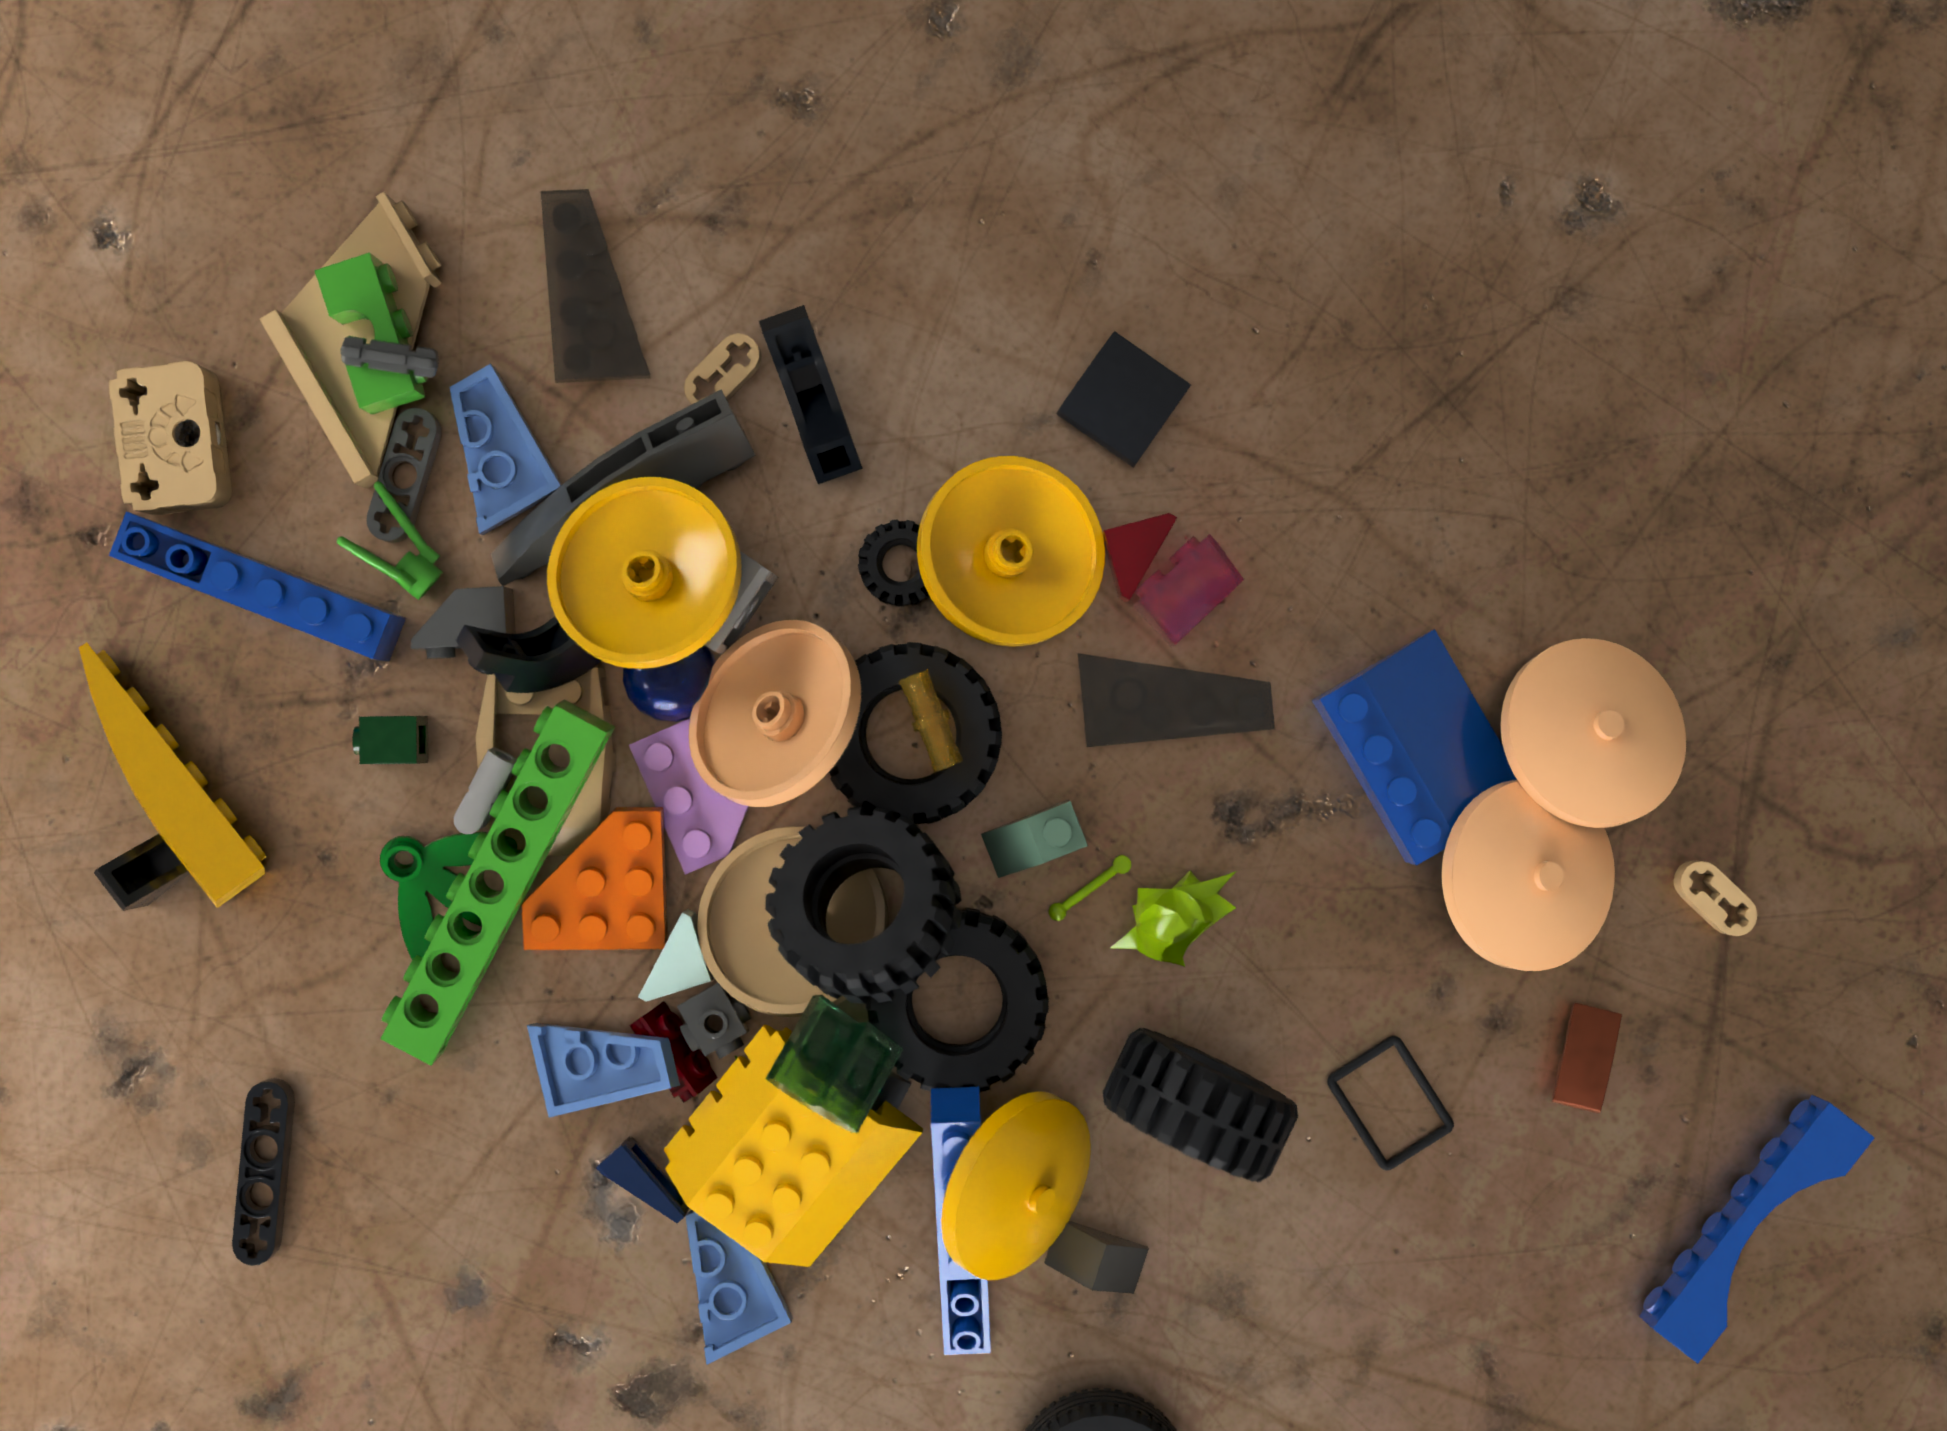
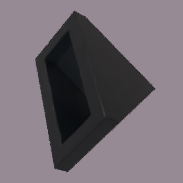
M159 834L97 868L94 872L122 911L148 906L190 874Z

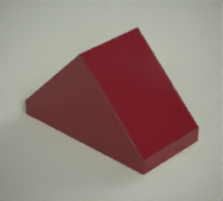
M1167 513L1103 531L1105 550L1118 598L1126 603L1130 601L1177 519L1176 516Z

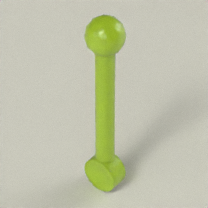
M1124 855L1116 856L1110 868L1064 902L1052 904L1048 910L1050 918L1054 921L1063 920L1066 917L1067 910L1117 873H1127L1132 866L1131 860Z

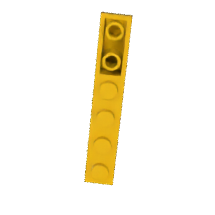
M86 642L78 648L90 693L110 747L133 794L162 839L217 908L265 874L261 861L267 858V856L250 835L242 839L232 827L237 818L221 798L215 802L209 798L202 789V787L208 784V781L192 761L183 765L173 752L179 745L163 724L154 728L144 713L150 710V708L136 689L131 687L125 691L119 684L115 676L121 672L105 650H101L96 654Z

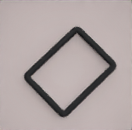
M1397 1036L1388 1037L1332 1073L1327 1079L1328 1087L1377 1164L1383 1170H1391L1453 1130V1119L1403 1041ZM1394 1045L1444 1125L1387 1161L1337 1081Z

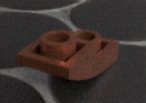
M1579 1003L1573 1004L1564 1050L1559 1058L1552 1102L1598 1114L1601 1112L1613 1064L1622 1014Z

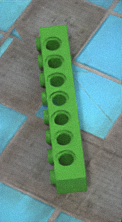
M567 700L559 702L553 709L549 706L545 707L533 729L534 732L539 734L535 745L531 751L524 748L513 766L511 773L517 776L510 792L502 790L491 808L489 815L496 818L488 834L481 831L469 850L468 857L474 860L466 875L459 873L447 892L446 898L452 901L445 916L438 914L426 932L424 939L431 942L423 957L416 955L405 972L403 980L409 983L402 998L395 996L382 1017L381 1021L388 1025L380 1038L381 1040L430 1066L443 1054L615 726ZM551 744L562 745L568 750L570 755L568 767H559L551 761L549 757ZM530 786H537L545 791L548 798L546 808H536L529 802L527 791ZM507 828H515L522 832L526 840L525 849H514L507 843L505 837ZM485 870H493L501 875L504 881L503 890L496 891L486 885L484 881ZM463 912L475 913L482 922V930L472 931L468 929L463 923ZM450 953L454 955L460 963V972L447 970L442 964L441 954ZM420 994L432 996L438 1003V1012L425 1010L420 1003Z

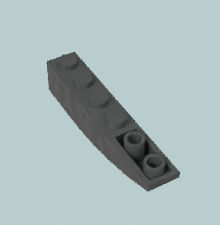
M722 389L634 434L596 458L558 487L529 513L491 553L497 578L501 585L505 586L516 579H523L532 574L534 570L547 564L553 544L564 523L584 501L598 491L612 484L640 477L673 479L697 489L702 483L725 471L734 470L740 467L744 461L756 456L744 429Z

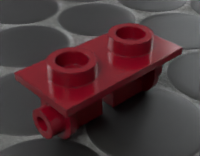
M663 1001L629 1026L634 1034L669 1038L680 1082L679 1086L669 1090L674 1098L679 1096L684 1103L693 1096H697L718 1077L712 1070L708 1058L698 1049L694 1052L691 1050L679 1028L683 1025L682 1021Z

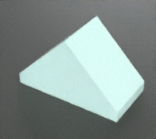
M687 909L681 913L638 998L647 1002L711 982L714 979L704 961L699 945L698 917L695 912Z

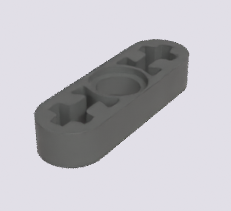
M420 408L407 409L396 419L377 480L382 482L385 488L392 494L403 498H410L408 505L398 502V505L414 526L442 437V427L439 420L431 413ZM420 418L423 419V426L429 429L427 437H418L414 448L415 451L424 453L422 460L406 453H399L401 446L411 450L414 436L408 433L407 429L410 424L417 425ZM401 463H411L417 472L416 481L409 488L399 489L393 482V471ZM374 490L366 519L368 529L376 538L383 541L397 543L408 538V535L401 526L399 528L391 527L389 533H386L387 527L384 523L380 522V517L382 514L387 515L391 514L377 491Z

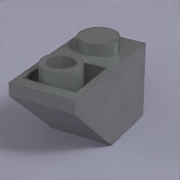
M505 586L455 589L411 639V649L426 651L427 659L455 658V649L461 648L456 639L464 625L501 633L516 634L513 589Z

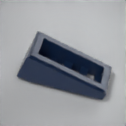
M629 1136L595 1167L599 1173L676 1223L681 1221L690 1209L686 1206L675 1185L633 1137L630 1138Z

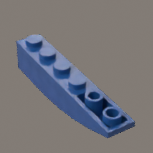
M127 511L109 554L110 557L371 659L390 661L406 620L405 617Z
M979 1087L931 1089V1138L944 1355L991 1353L988 1280L974 1276L952 1260L945 1248L941 1227L943 1201L952 1171L965 1146L981 1126Z

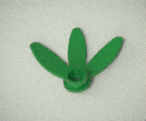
M480 832L467 835L463 833L450 835L425 846L414 837L398 836L389 840L384 845L380 854V866L386 876L399 882V921L403 939L412 960L416 955L423 957L431 943L424 939L427 930L434 920L432 907L426 891L449 909L452 901L447 899L446 895L458 874L444 868V866L472 865L474 860L468 857V853ZM505 836L507 843L512 848L517 849L516 841L511 837ZM401 851H407L411 853L414 860L412 863L404 865L397 861L396 854ZM463 912L462 918L482 927V922L475 913Z

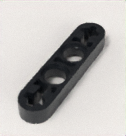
M278 1078L266 1079L253 1086L248 1092L245 1101L232 1247L236 1258L250 1266L260 1265L269 1260L277 1253L282 1242L295 1096L291 1086ZM271 1089L273 1090V1098L280 1099L281 1105L271 1110L270 1123L279 1122L280 1127L274 1125L257 1127V1122L260 1123L268 1118V1104L261 1103L260 1097L269 1093ZM267 1135L275 1140L278 1152L273 1160L266 1161L257 1156L254 1144L259 1136ZM262 1182L271 1188L273 1200L269 1207H259L252 1202L250 1189L254 1183ZM248 1216L252 1218L270 1216L271 1221H264L260 1224L259 1238L260 1240L267 1241V1246L257 1253L255 1252L254 1244L247 1243V1238L256 1233L258 1219L248 1220Z

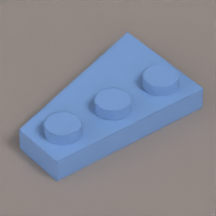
M492 364L485 366L449 387L459 438L464 448L469 473L467 477L470 492L473 493L478 531L481 535L487 534L544 501L562 485Z
M542 1023L527 1025L549 1118L680 1085L669 1038Z
M693 1210L689 1211L685 1217L693 1273H695L699 1298L698 1309L700 1322H702L706 1365L792 1323L793 1317L766 1262L760 1260Z

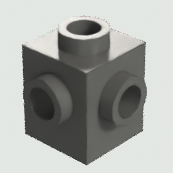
M719 983L677 1006L686 1022L679 1028L693 1052L700 1048L704 1056H707L715 1051L720 1059L744 1045L740 1036L749 1031L745 1022L752 1019L747 1007L734 997H731ZM712 1014L720 1016L723 1020V1028L719 1031L713 1030L709 1026L708 1020Z

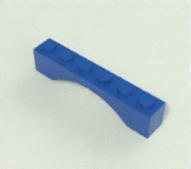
M1812 1095L1808 1100H1803L1793 1109L1789 1116L1790 1124L1779 1137L1771 1139L1764 1146L1760 1153L1761 1161L1750 1175L1742 1176L1735 1183L1730 1195L1732 1198L1721 1212H1715L1706 1220L1701 1230L1703 1235L1692 1249L1683 1251L1677 1257L1672 1267L1673 1273L1662 1287L1654 1288L1644 1301V1310L1639 1317L1697 1364H1699L1727 1328V1301L1732 1274L1743 1247L1756 1227L1775 1207L1798 1191L1824 1180L1846 1176L1875 1139L1865 1129L1826 1100Z

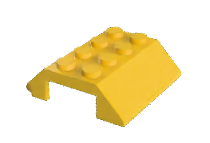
M763 1025L744 1049L749 1060L739 1056L716 1084L721 1094L716 1091H710L688 1120L692 1127L683 1125L664 1148V1152L670 1160L665 1170L686 1206L760 1260L767 1263L810 1267L923 1133L924 1128L886 1100L876 1112L803 1059L809 1043L787 1027L783 1031H778L768 1025Z

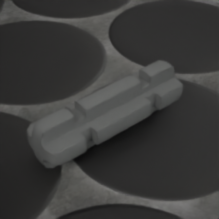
M353 336L345 337L341 346L342 362L349 366L364 367V363H368L369 369L409 374L410 370H414L415 376L428 378L434 377L439 367L438 351L433 348L418 346L416 351H413L411 345L373 339L370 344H367L365 338Z

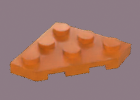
M616 807L561 862L543 883L522 903L524 950L664 948L668 940L663 807Z

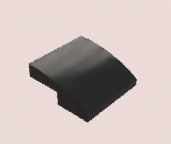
M1114 331L1056 414L1134 468L1184 397L1191 384Z

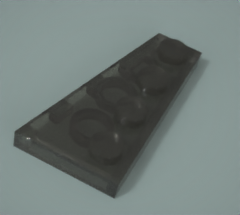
M589 189L541 191L555 383L650 378L651 375L644 359Z
M1077 654L1086 747L1275 729L1270 682Z

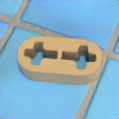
M740 333L729 335L690 372L685 380L684 391L691 405L700 401L695 397L700 392L696 384L701 379L709 383L720 373L723 377L715 384L714 390L717 392L722 389L726 399L729 401L757 372L761 365L762 356L754 339ZM736 346L740 350L746 346L750 347L751 349L747 353L750 363L744 367L742 364L737 363L727 373L723 370L732 360V356L729 353L732 347Z
M1691 860L1678 867L1673 881L1675 890L1714 929L1731 936L1745 935L1753 929L1758 916L1756 906L1716 866L1709 862ZM1692 872L1707 874L1703 882L1713 892L1710 896L1701 890H1690L1693 881L1689 876ZM1721 900L1727 905L1741 906L1737 912L1741 918L1738 924L1733 922L1724 923L1728 914L1718 905Z

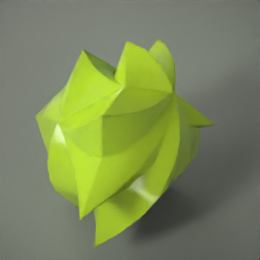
M1189 870L1172 889L1138 888L1137 904L1132 905L1136 926L1110 949H1135L1156 961L1169 962L1185 967L1183 956L1187 948L1209 927L1236 909L1234 905L1218 894L1237 871L1200 882L1194 873Z

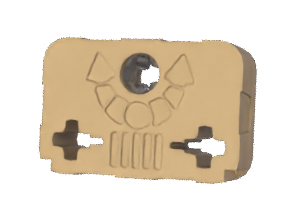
M190 361L173 362L167 365L143 368H125L116 371L117 379L109 380V395L112 401L115 426L114 436L116 453L119 460L123 502L132 505L135 511L150 515L212 509L227 504L232 496V485L220 386L217 376L212 371ZM144 387L147 388V395H142L144 394ZM137 395H142L139 398V402H137ZM194 428L200 429V437L195 439V444L189 443V435L194 433ZM156 482H158L159 488L157 490L151 491V495L149 496L148 488L154 487Z

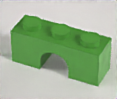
M369 252L314 270L331 318L342 325L361 319L370 320L375 331L374 340L409 345L407 338L413 336L412 327L405 311L397 309L392 293L398 291V285L388 263L382 264L379 259ZM364 363V367L345 365L359 408L372 415L426 397L422 383L427 382L428 378L415 376L414 370H410L409 374L369 369L368 363Z

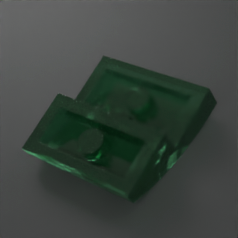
M823 995L812 996L765 1079L822 1117L852 1133H858L901 1055L903 1048L869 1022H857Z

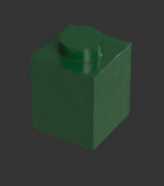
M428 716L359 717V726H355L352 735L353 751L356 755H359V764L428 763Z

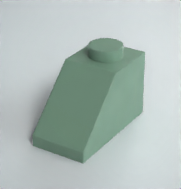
M1065 800L981 834L998 878L1046 863L1088 846L1070 800Z

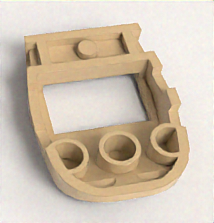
M592 668L584 675L564 685L532 693L506 692L494 674L487 675L475 737L478 768L487 751L495 747L496 714L541 715L546 706L553 709L559 702L567 700L612 725L610 706H605L601 684V678H606L605 668ZM612 734L547 856L569 855L609 815L612 799L609 797L613 772H616V752H613ZM513 774L505 791L510 792L517 779L516 775ZM530 786L527 791L529 802L536 808H546L548 798L545 791L537 786ZM491 817L486 825L488 830H490L496 818ZM507 828L505 836L511 837L516 841L518 850L525 849L526 840L522 832L515 828Z

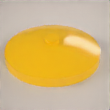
M997 456L986 458L964 467L949 478L934 494L923 513L919 525L917 560L924 586L931 600L946 619L975 639L994 645L1015 647L1046 641L1063 632L1081 618L1093 602L1102 581L1105 566V545L1102 528L1092 505L1078 486L1067 476L1037 460L1018 456Z
M640 477L612 484L589 497L570 515L559 531L551 550L547 569V587L551 607L558 622L569 637L595 658L625 668L644 669L664 666L683 659L700 649L719 631L728 618L740 588L742 574L740 548L734 531L725 516L707 496L685 483L662 477Z
M1038 1091L1023 1094L997 1109L971 1137L952 1171L944 1196L941 1217L945 1248L952 1260L961 1268L985 1280H999L1013 1276L1040 1258L1061 1234L1083 1192L1091 1155L1088 1125L1080 1110L1073 1104L1049 1092Z

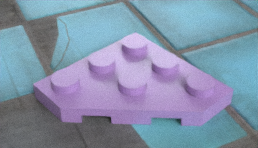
M690 718L629 744L655 807H663L664 827L685 875L725 858L733 850L743 819L749 809V806L733 802L713 790L699 775L693 763L689 747Z

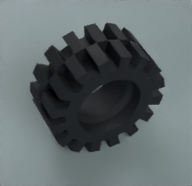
M897 519L890 520V523L885 525L880 524L875 527L876 530L868 534L864 539V544L858 554L859 573L868 591L881 602L895 605L896 607L915 605L928 598L929 594L924 586L919 570L912 579L904 582L890 579L883 570V558L892 547L905 545L917 553L919 525L914 521H899Z

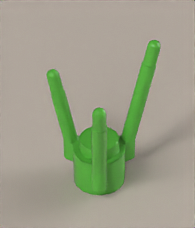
M377 481L374 483V489L420 554L416 556L409 551L394 567L343 536L337 538V544L394 579L397 584L413 597L420 600L443 573L441 569L434 565L440 558V555L427 545L383 483Z

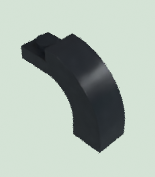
M802 305L760 320L759 324L783 385L817 483L821 484L863 469L805 306Z
M556 616L534 630L519 634H507L464 625L456 639L468 657V663L475 670L487 675L494 674L505 691L512 693L540 692L564 685L584 675L601 662V660L586 652L569 637L561 627Z

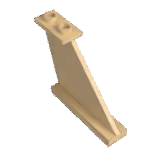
M382 192L376 196L379 203L321 268L369 252L379 259L382 264L388 263L398 285V291L392 293L397 309L405 311L412 327L413 336L407 338L413 350L429 287L432 285L436 288L442 284L435 269L441 267V263L427 241L421 244L418 242L412 231V228L418 226L405 202L401 200L396 203L385 192ZM315 274L282 313L275 309L259 320L354 484L368 489L378 480L397 407L373 415L359 408L346 366L342 362L341 346L344 338L348 336L365 338L366 343L370 344L371 340L375 338L374 327L371 321L367 319L356 320L342 325L331 318Z

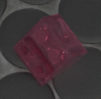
M1210 534L1201 542L1195 536L1190 538L1169 558L1174 567L1166 575L1158 569L1135 591L1141 599L1132 607L1170 647L1175 646L1244 580L1218 542Z

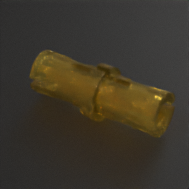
M928 669L899 680L915 719L911 724L915 732H920L934 772L962 762L963 758L955 744L947 722L950 719L947 709H942Z

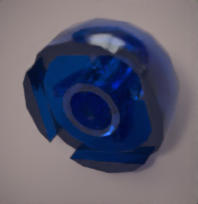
M703 645L689 656L664 666L644 669L623 667L622 682L628 699L642 714L657 721L678 722L690 718L693 706L700 700L708 685L715 659L712 651L706 645Z

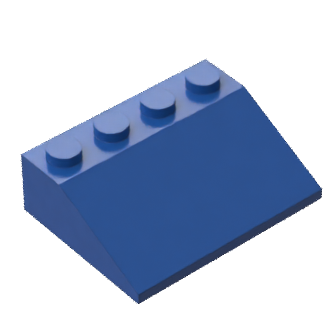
M1435 629L1312 699L1313 704L1406 863L1417 866L1444 850L1457 818L1475 797L1494 785L1517 780L1508 764L1500 740Z

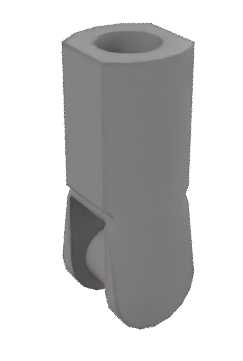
M495 747L487 751L468 788L469 792L465 794L455 812L454 825L458 831L466 835L473 834L489 823L492 817L489 813L501 791L506 789L513 776L511 771L517 760L515 757Z

